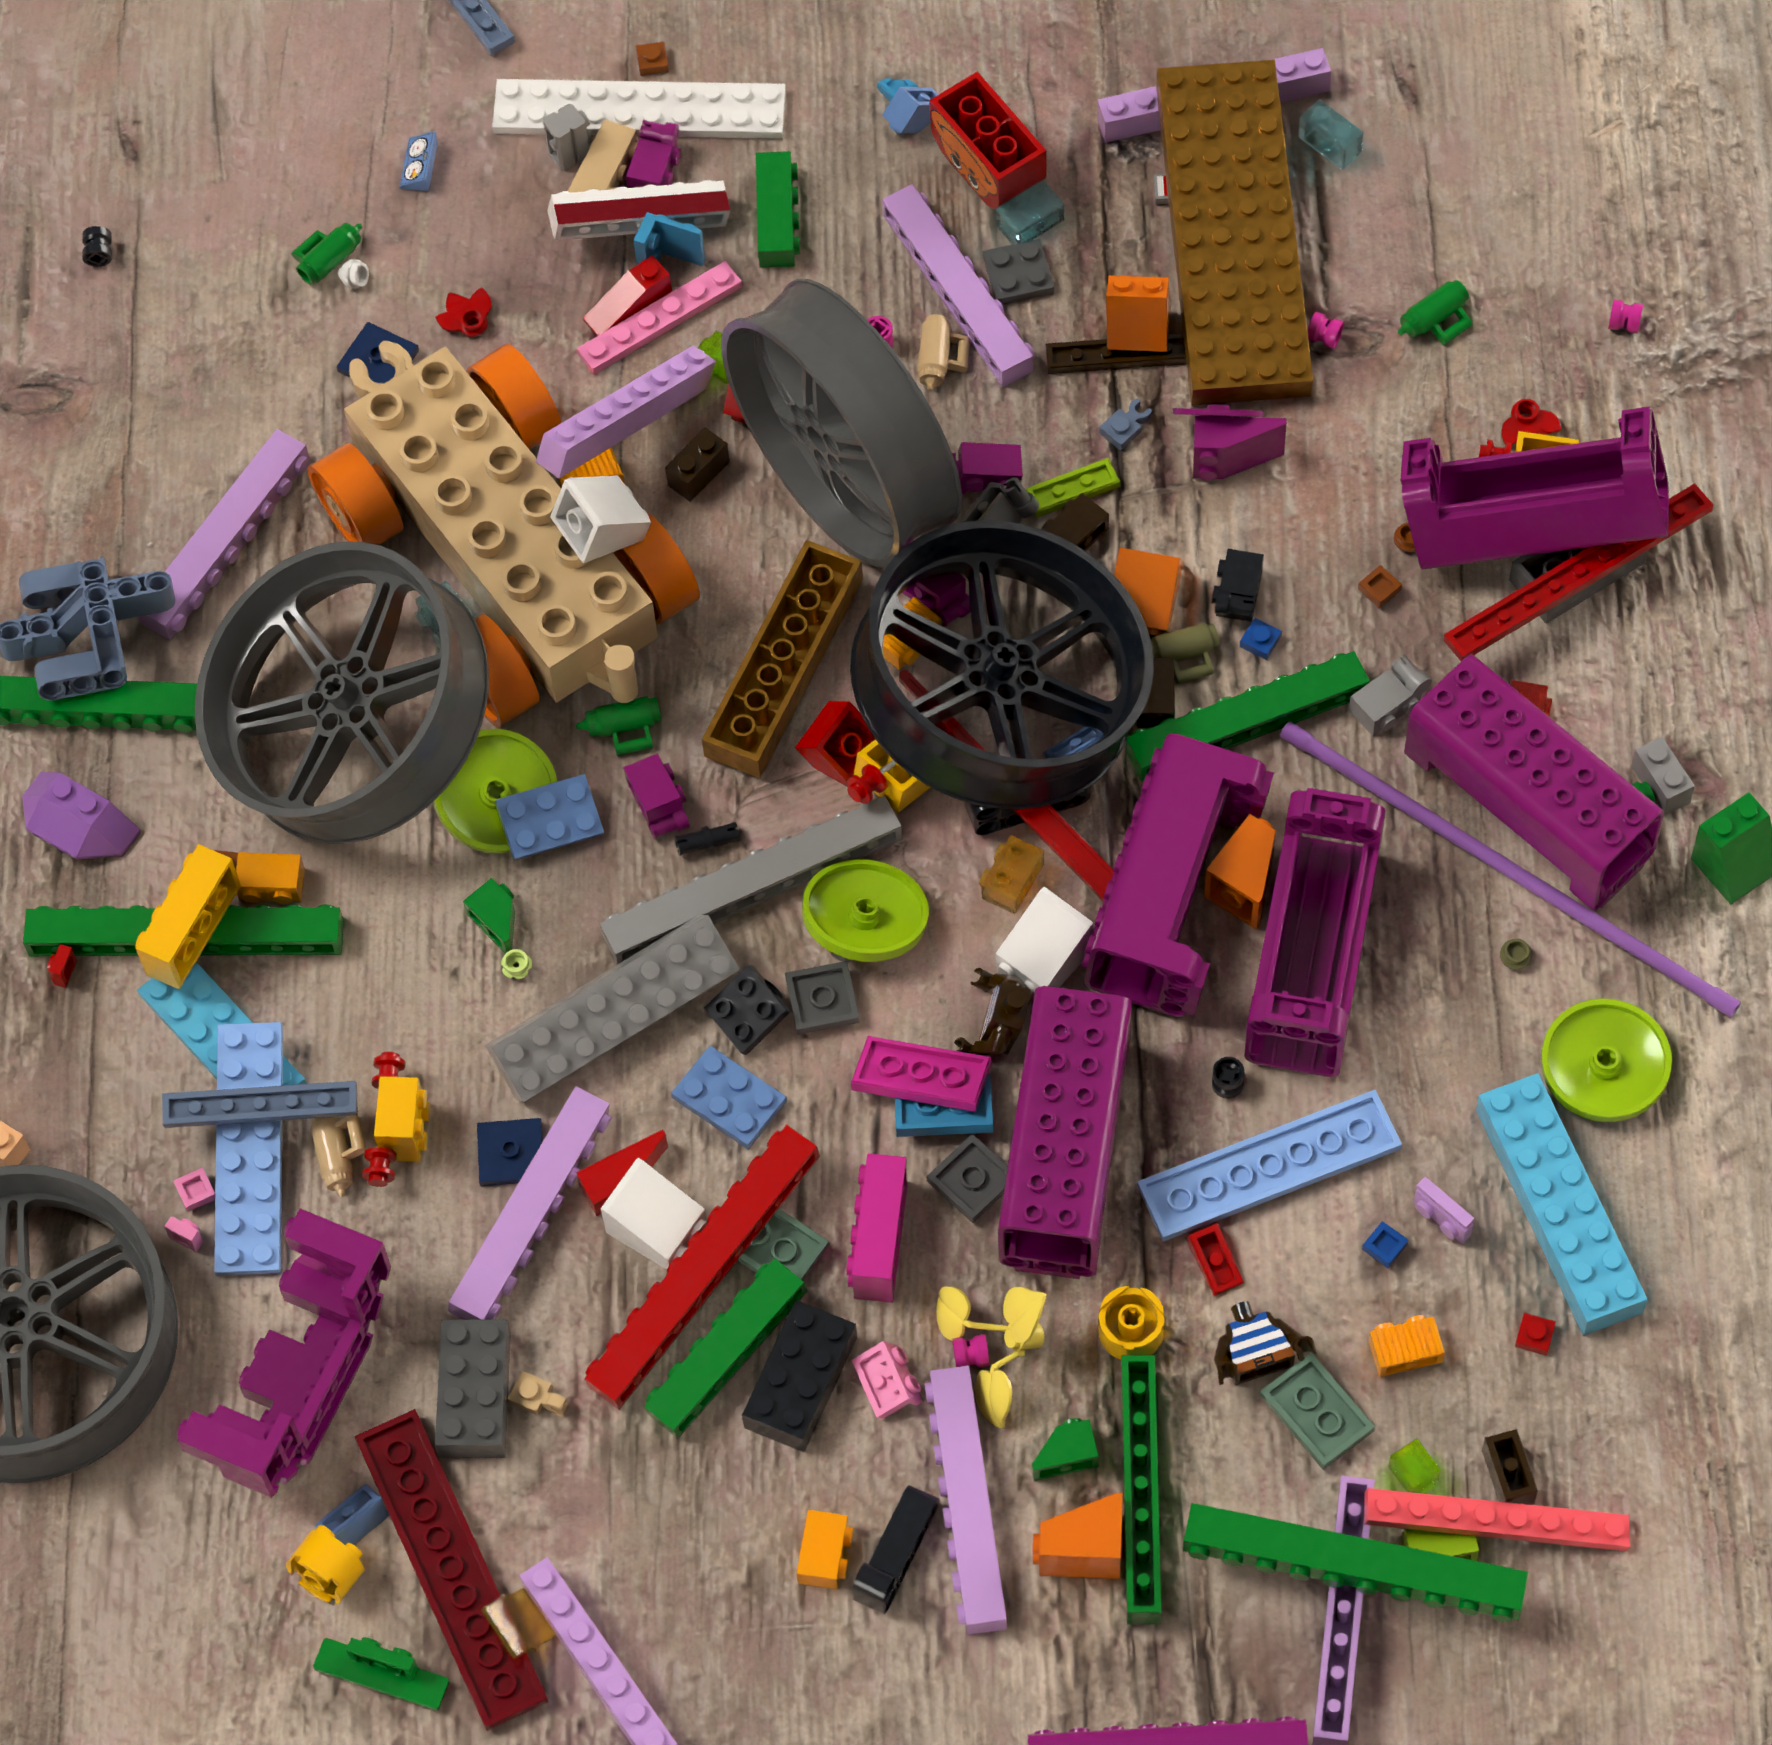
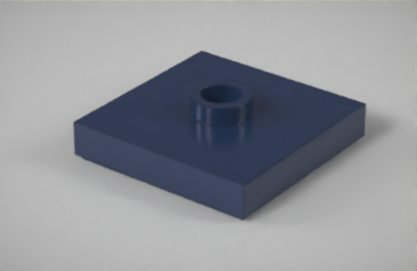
M367 321L336 366L337 371L350 377V362L353 359H361L368 369L369 378L373 382L385 383L394 377L396 370L391 364L382 361L379 344L383 341L399 344L408 351L412 360L419 352L417 344Z
M541 1118L477 1123L480 1187L519 1183L543 1142Z

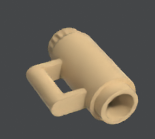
M933 314L927 316L921 328L917 371L919 373V381L927 386L928 391H933L934 387L943 384L947 369L961 373L966 372L968 369L970 338L952 333L949 320L943 315ZM950 343L958 344L956 361L949 359Z
M356 1115L347 1116L343 1119L338 1117L313 1118L311 1132L321 1177L325 1181L328 1190L337 1191L340 1197H344L346 1194L345 1189L353 1184L351 1160L363 1154L366 1150L359 1117ZM346 1128H348L350 1141L352 1145V1148L348 1149V1144L344 1131Z

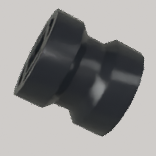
M101 226L86 228L82 233V243L85 246L82 250L83 262L93 267L108 265L112 261V250L109 247L112 243L111 231Z
M1234 1057L1220 1058L1213 1066L1212 1088L1222 1098H1234L1243 1089L1245 1069L1238 1059Z

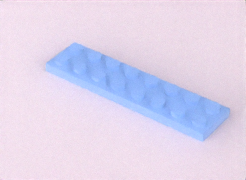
M282 1022L218 1025L217 1090L283 1086ZM282 1120L216 1125L214 1273L216 1276L281 1273Z
M1372 1090L1137 1181V1187L1162 1242H1165L1402 1149V1143L1376 1090Z

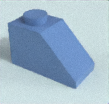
M899 87L882 116L890 122V128L899 134L918 133L930 124L929 100L939 94L932 88Z

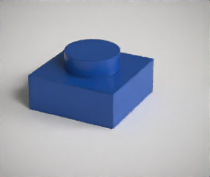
M1254 618L1240 640V647L1267 660L1280 640L1282 631Z
M1382 1221L1362 1245V1250L1389 1268L1406 1248L1409 1240Z

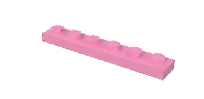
M724 261L577 348V354L591 373L595 375L742 288V281L728 263Z

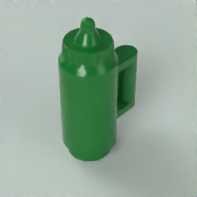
M344 223L340 227H336L328 235L316 230L291 252L293 258L299 262V265L296 267L298 275L309 285H312L314 282L319 283L356 250V246L362 240L359 234L362 225L358 223L352 226L349 223Z
M1458 280L1453 282L1447 281L1408 308L1406 313L1400 318L1401 328L1398 329V334L1404 335L1407 333L1410 337H1417L1431 330L1440 343L1446 345L1473 326L1471 319L1462 308L1469 299L1465 286ZM1455 313L1460 320L1445 331H1442L1438 324Z
M648 696L635 698L628 703L616 702L595 707L593 710L585 712L586 718L576 724V729L589 731L590 737L612 735L617 756L651 749L653 744L649 727L655 726L654 723L661 721L657 698L649 699ZM644 728L646 737L619 743L617 734Z

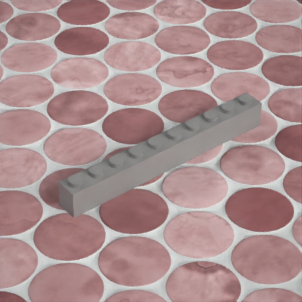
M885 796L879 799L873 798L868 804H862L859 808L850 812H840L832 820L821 825L813 824L806 828L803 833L794 837H784L776 845L765 850H755L747 858L736 863L728 862L721 866L718 871L709 875H699L689 884L680 888H670L662 896L653 900L641 901L633 909L608 916L605 921L600 923L602 937L618 965L700 914L709 915L713 924H716L809 882L820 870L831 864L845 860L860 859L901 841V824Z

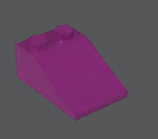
M1195 416L1193 478L1205 481L1225 479L1283 456L1287 418Z

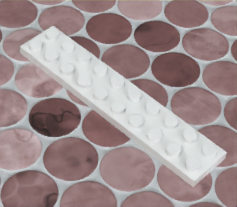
M497 79L492 128L493 134L545 135L543 118L553 112L558 113V109L567 104H573L578 111L582 110L586 114L590 125L586 128L591 136L597 135L604 119L636 129L637 136H640V128L643 125L642 121L647 120L660 124H665L666 122L679 124L678 137L783 139L786 88L785 84Z

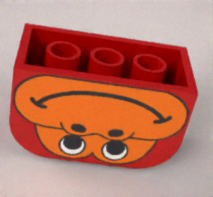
M978 71L929 100L930 125L937 145L947 160L990 208H999L1046 179V149Z

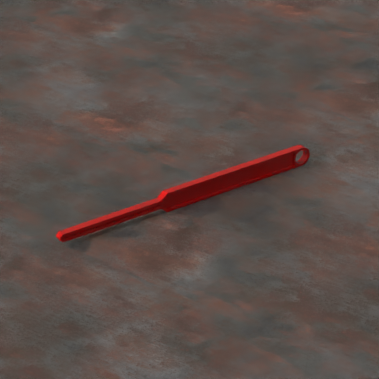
M900 671L899 682L916 699L929 693L909 671ZM938 704V705H936V706H934V707L928 709V711L931 710V709H933V708H935V707H937V706H939V705H941V704ZM953 716L939 722L954 738L986 751ZM1051 805L1033 809L1014 810L1104 902L1109 880L1111 881L1114 873L1113 869Z

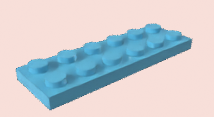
M197 962L194 964L180 990L154 978H151L137 989L138 995L217 1080L218 1025L253 1022ZM283 1056V1085L306 1084L305 1078Z

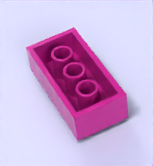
M867 1153L866 1165L860 1164L858 1184H860L859 1195L856 1194L854 1207L856 1225H852L850 1239L852 1256L848 1255L847 1260L848 1287H853L854 1299L893 1303L908 1187L906 1157Z

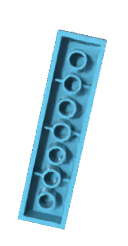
M1539 1073L1480 1094L1478 1096L1476 1112L1582 1335L1585 1336L1643 1314L1648 1299Z

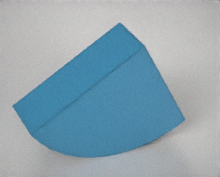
M886 78L877 83V89L889 101L892 100L899 87H918L917 84L908 79L903 81Z

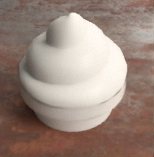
M351 259L339 268L338 275L346 287L358 289L367 283L369 270L365 263L358 259Z

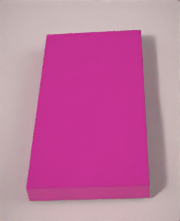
M868 1036L851 1081V1090L976 1112L992 1066V1057Z

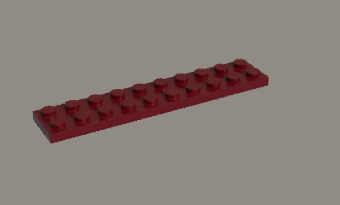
M413 1409L354 1436L486 1731L548 1703V1698L416 1410Z

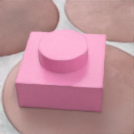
M203 1167L173 1181L187 1212L215 1200V1192Z
M171 1216L164 1226L171 1240L196 1253L203 1244L199 1227L186 1218L180 1221Z

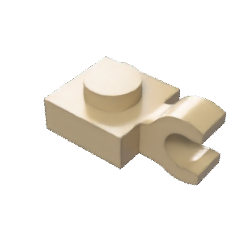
M522 1371L507 1398L509 1404L536 1416H539L542 1408L563 1417L569 1407V1404L565 1403L567 1399L564 1396L551 1393L553 1390L552 1383L525 1371Z

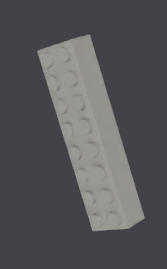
M700 914L484 1046L516 1100L525 1102L740 969L709 915Z

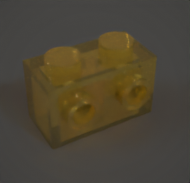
M1010 835L1006 844L1001 843L998 846L994 855L995 862L991 869H985L980 878L979 885L981 886L983 900L1016 914L1044 866V850Z

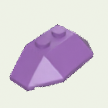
M40 772L22 795L27 831L76 860L96 859L112 855L114 857L123 856L141 833V830L110 801L60 772Z

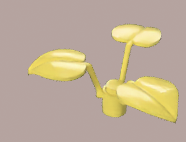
M953 1286L943 1287L940 1289L937 1299L936 1316L939 1330L945 1338L952 1341V1338L963 1337L965 1326L974 1329L1005 1332L1004 1340L1006 1345L1014 1350L1010 1355L992 1364L990 1371L981 1370L975 1382V1399L980 1412L994 1426L1005 1428V1419L1012 1401V1386L1008 1376L998 1369L1017 1357H1023L1025 1350L1038 1349L1043 1345L1044 1330L1038 1322L1047 1294L1025 1287L1011 1288L1005 1296L1003 1314L1009 1323L1008 1326L969 1321L967 1318L971 1311V1304L966 1294Z

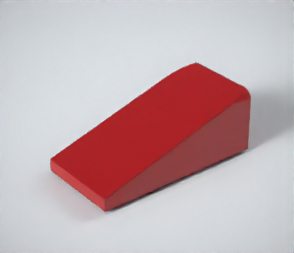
M1218 1223L1185 1237L1214 1296L1244 1283Z

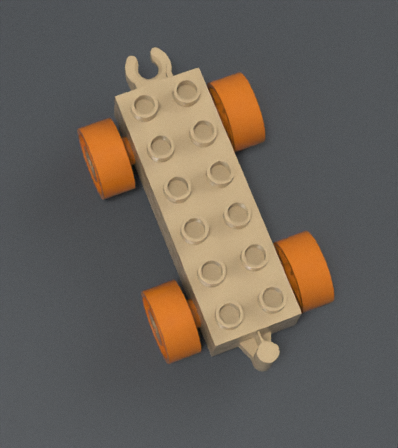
M383 341L379 344L381 359L384 363L391 364L396 370L394 377L385 383L373 382L368 376V369L361 359H353L350 362L349 375L352 386L360 399L344 408L353 445L346 443L308 466L307 472L310 482L328 516L347 542H366L381 545L403 531V522L393 501L395 498L485 612V614L474 618L484 640L489 666V692L484 717L495 727L500 728L539 703V693L529 672L530 670L556 703L588 682L611 693L612 697L618 702L628 703L633 701L638 694L634 653L658 638L656 624L664 623L700 599L699 587L686 558L673 538L649 513L647 514L651 524L643 541L584 564L550 518L561 488L546 469L536 463L537 458L530 451L541 444L544 433L561 424V419L551 395L527 359L515 347L505 344L468 367L465 371L445 346L413 365L408 351L402 346L390 341Z

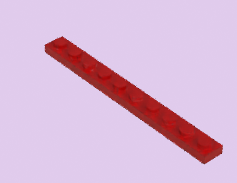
M1695 483L1669 498L1668 537L1588 547L1445 633L1444 642L1460 661L1470 654L1476 655L1712 512L1714 504Z

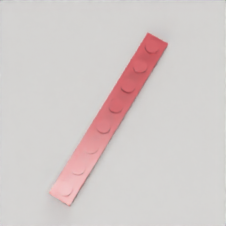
M1367 1488L1364 1492L1365 1525L1627 1551L1630 1547L1629 1515Z

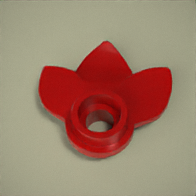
M483 288L475 291L470 299L449 292L446 299L447 312L437 315L435 317L436 321L446 331H461L462 334L468 337L480 336L488 327L486 316L492 308L491 299Z
M1522 399L1513 405L1511 417L1504 421L1502 425V440L1505 445L1507 442L1514 445L1517 443L1518 431L1547 435L1561 431V424L1554 413L1541 410L1537 403L1531 399ZM1527 413L1530 417H1524L1521 414Z

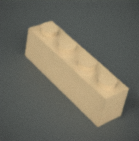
M604 119L567 192H586L591 189L599 191L618 188L620 182H625L629 165L638 143L637 130Z

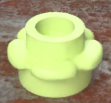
M510 950L501 960L502 972L508 978L522 979L528 975V970L532 968V960L522 950ZM515 963L519 964L518 967H514L513 965Z

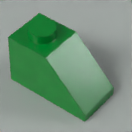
M490 878L463 901L466 915L506 954L512 950L515 908L512 899L514 895L505 884L502 883L499 886Z
M1080 1418L1069 1419L1055 1428L1032 1463L1033 1481L1098 1467L1099 1456L1090 1419L1083 1421Z

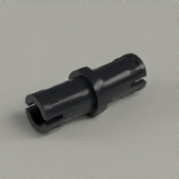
M736 822L710 829L708 826L701 827V831L675 836L676 848H679L677 850L678 855L681 856L706 849L708 852L712 851L715 846L740 842L739 830H736Z

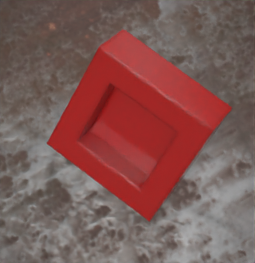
M60 944L56 954H52L49 959L47 970L56 986L66 988L75 968L77 959L72 947Z
M1524 1313L1515 1347L1547 1356L1556 1321Z

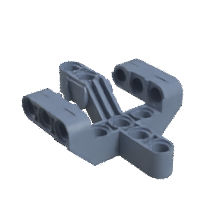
M104 556L100 557V560L93 559L83 563L80 560L75 563L26 572L19 578L22 604L29 609L50 608L44 613L28 616V612L22 613L19 619L2 622L0 624V654L5 660L19 661L62 653L89 626L93 651L45 659L36 664L34 672L38 694L44 700H58L119 688L126 683L127 672L117 621L170 610L175 604L172 579L166 572L154 571L109 580Z

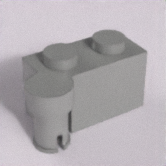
M1406 655L1400 656L1402 662L1398 658L1391 665L1393 673L1388 669L1350 697V713L1372 736H1375L1381 730L1386 732L1391 729L1397 719L1405 713L1409 715L1414 706L1421 700L1422 693L1432 682V679L1423 670L1419 671Z

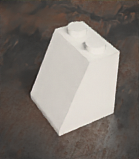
M619 476L565 479L550 515L552 521L583 564L643 541L651 524L647 512L640 507L633 497L630 488L625 486Z
M1044 886L996 952L997 970L1000 974L1020 977L1024 982L1025 988L1032 991L1031 998L1033 999L1035 989L1038 987L1050 986L1059 988L1083 962L1088 939L1093 934L1094 923Z
M639 1158L635 1160L601 1207L607 1234L666 1270L674 1258L677 1256L681 1257L688 1249L687 1243L692 1235L697 1231L701 1232L707 1225L705 1209Z

